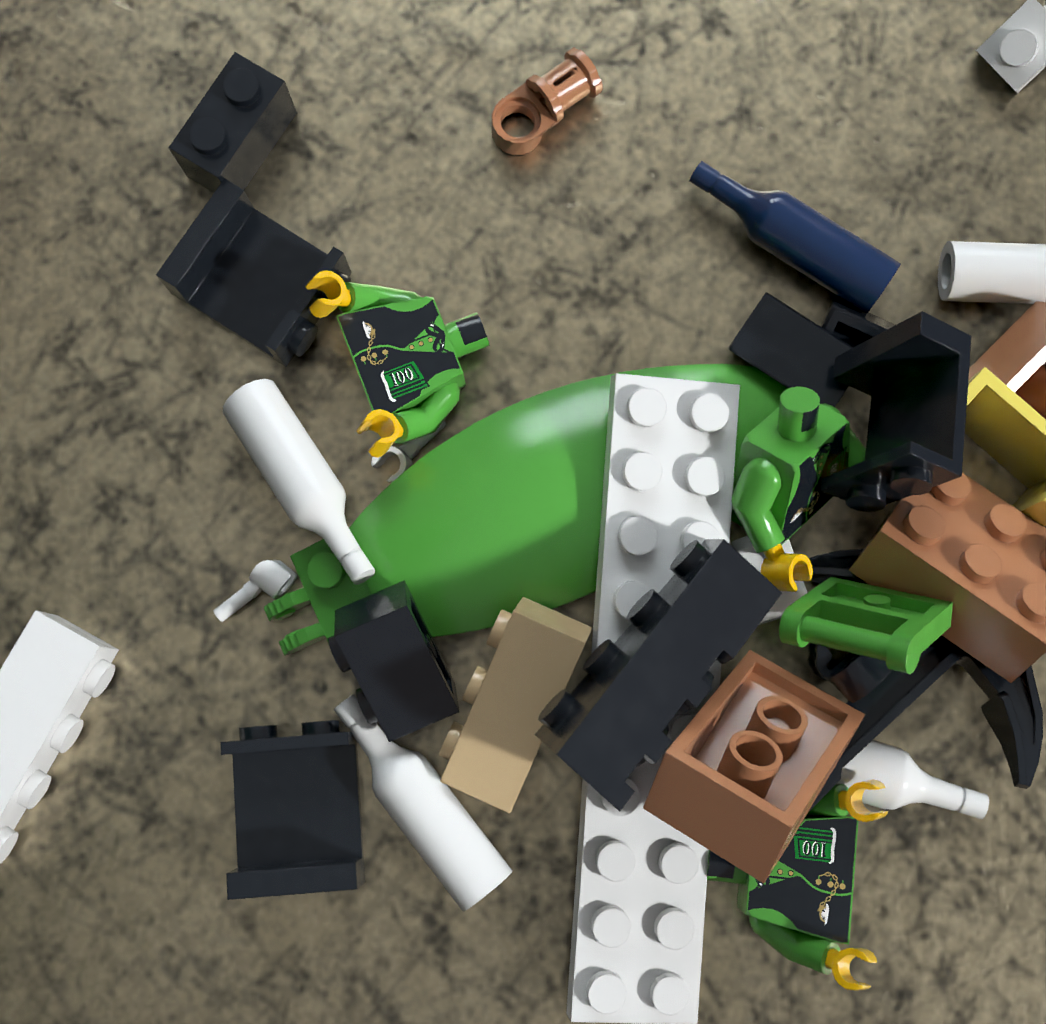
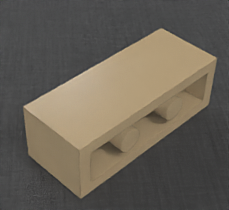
M522 597L512 613L503 609L500 611L486 643L497 649L488 670L477 666L462 701L473 705L464 725L456 721L453 722L439 752L440 757L449 760L440 782L509 814L511 813L542 743L534 735L543 725L538 720L539 715L555 695L566 689L592 627L525 597Z

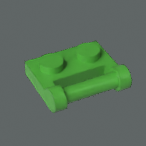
M830 577L785 609L780 621L779 638L785 644L801 648L805 647L808 643L886 661L888 669L911 674L917 667L921 653L951 627L953 602Z

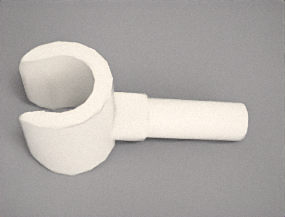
M445 421L433 434L404 442L399 448L391 446L383 456L372 457V467L379 468L388 457L397 455L401 464L398 472L387 480V482L392 483L413 465L412 459L420 452L419 450L446 426Z
M280 560L262 561L251 572L249 576L250 581L214 609V614L223 622L253 598H256L262 590L271 598L277 600L292 587L297 579V574Z

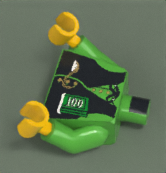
M327 270L316 274L305 287L309 290H321L328 299H317L309 308L311 313L319 318L327 317L337 307L344 312L336 317L372 408V411L365 417L356 432L362 434L364 431L370 430L378 433L381 437L369 449L370 455L375 458L381 457L386 454L394 442L401 444L436 432L459 402L460 391L466 386L458 358L490 346L478 313L476 312L444 324L433 297H421L413 291L381 285L344 282L338 274Z
M798 386L783 391L780 395L779 408L746 435L741 445L731 499V520L743 527L755 552H763L765 555L761 565V574L779 591L789 592L797 591L795 581H810L813 576V568L810 559L806 555L785 553L782 544L834 497L821 491L822 478L865 461L866 448L850 428V422L837 408L826 403L820 404V398L815 391Z
M874 779L855 783L849 789L844 784H836L807 813L790 844L764 884L710 850L708 857L707 880L738 884L737 908L749 916L752 931L786 959L826 975L833 973L834 979L840 986L854 991L869 989L871 985L858 982L851 976L849 968L852 959L858 957L870 963H877L876 956L868 949L846 948L840 951L837 943L849 945L858 821H874L884 818L888 814V811L871 812L863 804L862 796L866 789L878 790L886 788L881 781Z

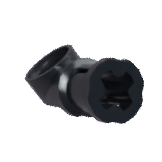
M808 643L809 654L807 662L813 673L821 679L832 683L850 703H854L870 693L892 671L887 668L886 661L846 652L845 657L835 666L828 667L827 664L833 657L827 649L828 647Z

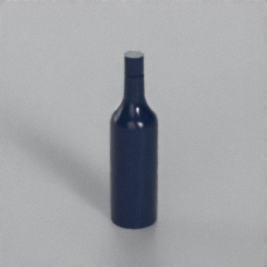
M703 161L698 164L690 177L689 182L710 193V195L737 213L743 222L748 237L753 243L866 314L871 310L901 265L895 259L785 191H757L748 189L721 174V172Z

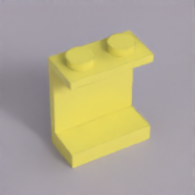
M984 367L968 381L965 434L1028 488L1012 506L1044 527L1046 526V419Z

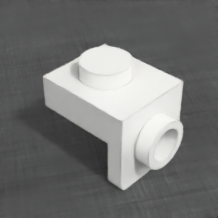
M1027 0L976 50L1017 93L1046 67V5L1043 7L1037 0Z

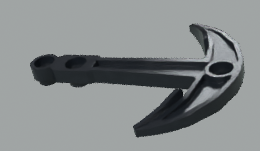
M863 549L839 550L809 558L813 568V576L810 581L821 584L830 577H836L867 584L849 571ZM941 635L921 653L913 673L906 674L892 670L866 696L854 703L846 702L849 706L864 713L865 716L810 810L841 780L842 768L955 664L962 666L990 699L981 706L982 713L1002 746L1014 787L1029 788L1039 763L1043 740V711L1032 666L1010 683Z

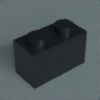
M234 52L168 147L185 175L213 193L224 178L245 190L297 114L285 81Z
M405 580L335 610L334 635L328 638L332 655L343 673L352 670L360 685V688L356 689V697L365 719L369 724L378 721L389 742L460 712L455 682Z

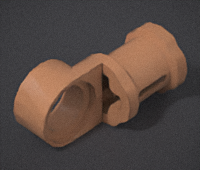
M571 48L565 53V60L541 77L532 75L523 85L496 104L492 113V138L496 146L503 152L511 155H525L533 151L539 145L542 134L562 121L564 111L584 97L594 98L602 92L603 84L597 69L581 49ZM512 113H521L531 119L534 128L526 136L513 137L503 130L501 126L502 120Z

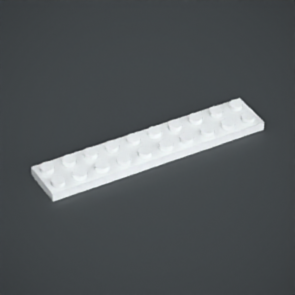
M618 373L611 376L591 654L607 639H610L613 643L618 640L632 624L626 619L631 608L648 591L654 589L657 593L660 592L675 575L670 570V566L687 545L694 540L702 544L705 539H725L728 543L730 542L731 499L734 482L740 385ZM717 660L709 669L714 675V680L711 684L712 689L700 705L682 715L675 714L668 723L669 732L667 737L672 740L671 744L720 686L721 664ZM665 752L656 764H650L648 761H645L640 766L635 767L625 782L635 792L621 811H618L584 779L582 780L566 1009L570 1022L697 1024L709 849L643 809Z

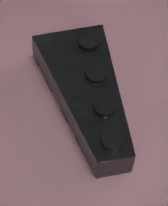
M705 539L702 544L694 540L687 545L670 566V570L675 575L659 593L652 589L635 603L626 617L632 624L615 643L607 639L600 644L583 665V670L588 673L571 693L565 689L560 691L550 700L539 715L538 720L543 725L534 735L618 811L622 810L635 792L625 782L635 767L640 766L645 761H648L650 764H656L671 744L672 740L667 737L669 732L668 723L674 715H682L690 709L697 708L712 689L711 684L714 680V675L709 669L715 660L720 664H725L734 659L782 594L725 539Z

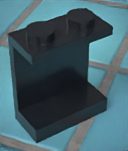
M224 178L159 269L156 276L171 294L287 367L294 355L302 356L309 349L317 335L318 327L316 323L320 318L315 317L309 307L317 299H328L321 290L306 289L307 283L316 274L326 270L338 274L344 282H351L349 276L352 272L342 251L334 246L328 254L321 251L254 209L246 192Z
M921 311L835 357L833 379L871 396L865 461L822 478L821 491L845 500L846 505L854 510L876 512L884 509L887 504L911 495L926 494L932 490V487L962 477L971 335Z
M339 720L301 723L302 735L278 737L277 725L239 728L240 741L220 742L221 755L232 754L238 866V868L226 873L227 900L356 890L365 883L357 741L352 732H340Z

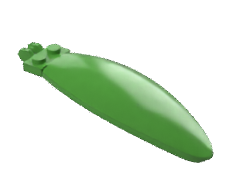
M736 364L677 365L618 373L740 385L734 481L741 445L746 435L779 408L780 395L788 389L756 367ZM614 374L555 388L497 411L449 438L404 471L363 510L349 527L360 548L375 569L374 575L367 581L358 585L353 584L324 539L290 556L304 588L287 593L279 599L264 606L265 613L269 621L281 620L311 604L319 623L287 634L283 640L279 641L284 656L307 648L325 638L328 641V638L334 635L335 610L404 580L432 637L491 628L494 626L500 611L503 609L512 613L522 597L553 610L596 592L610 379Z

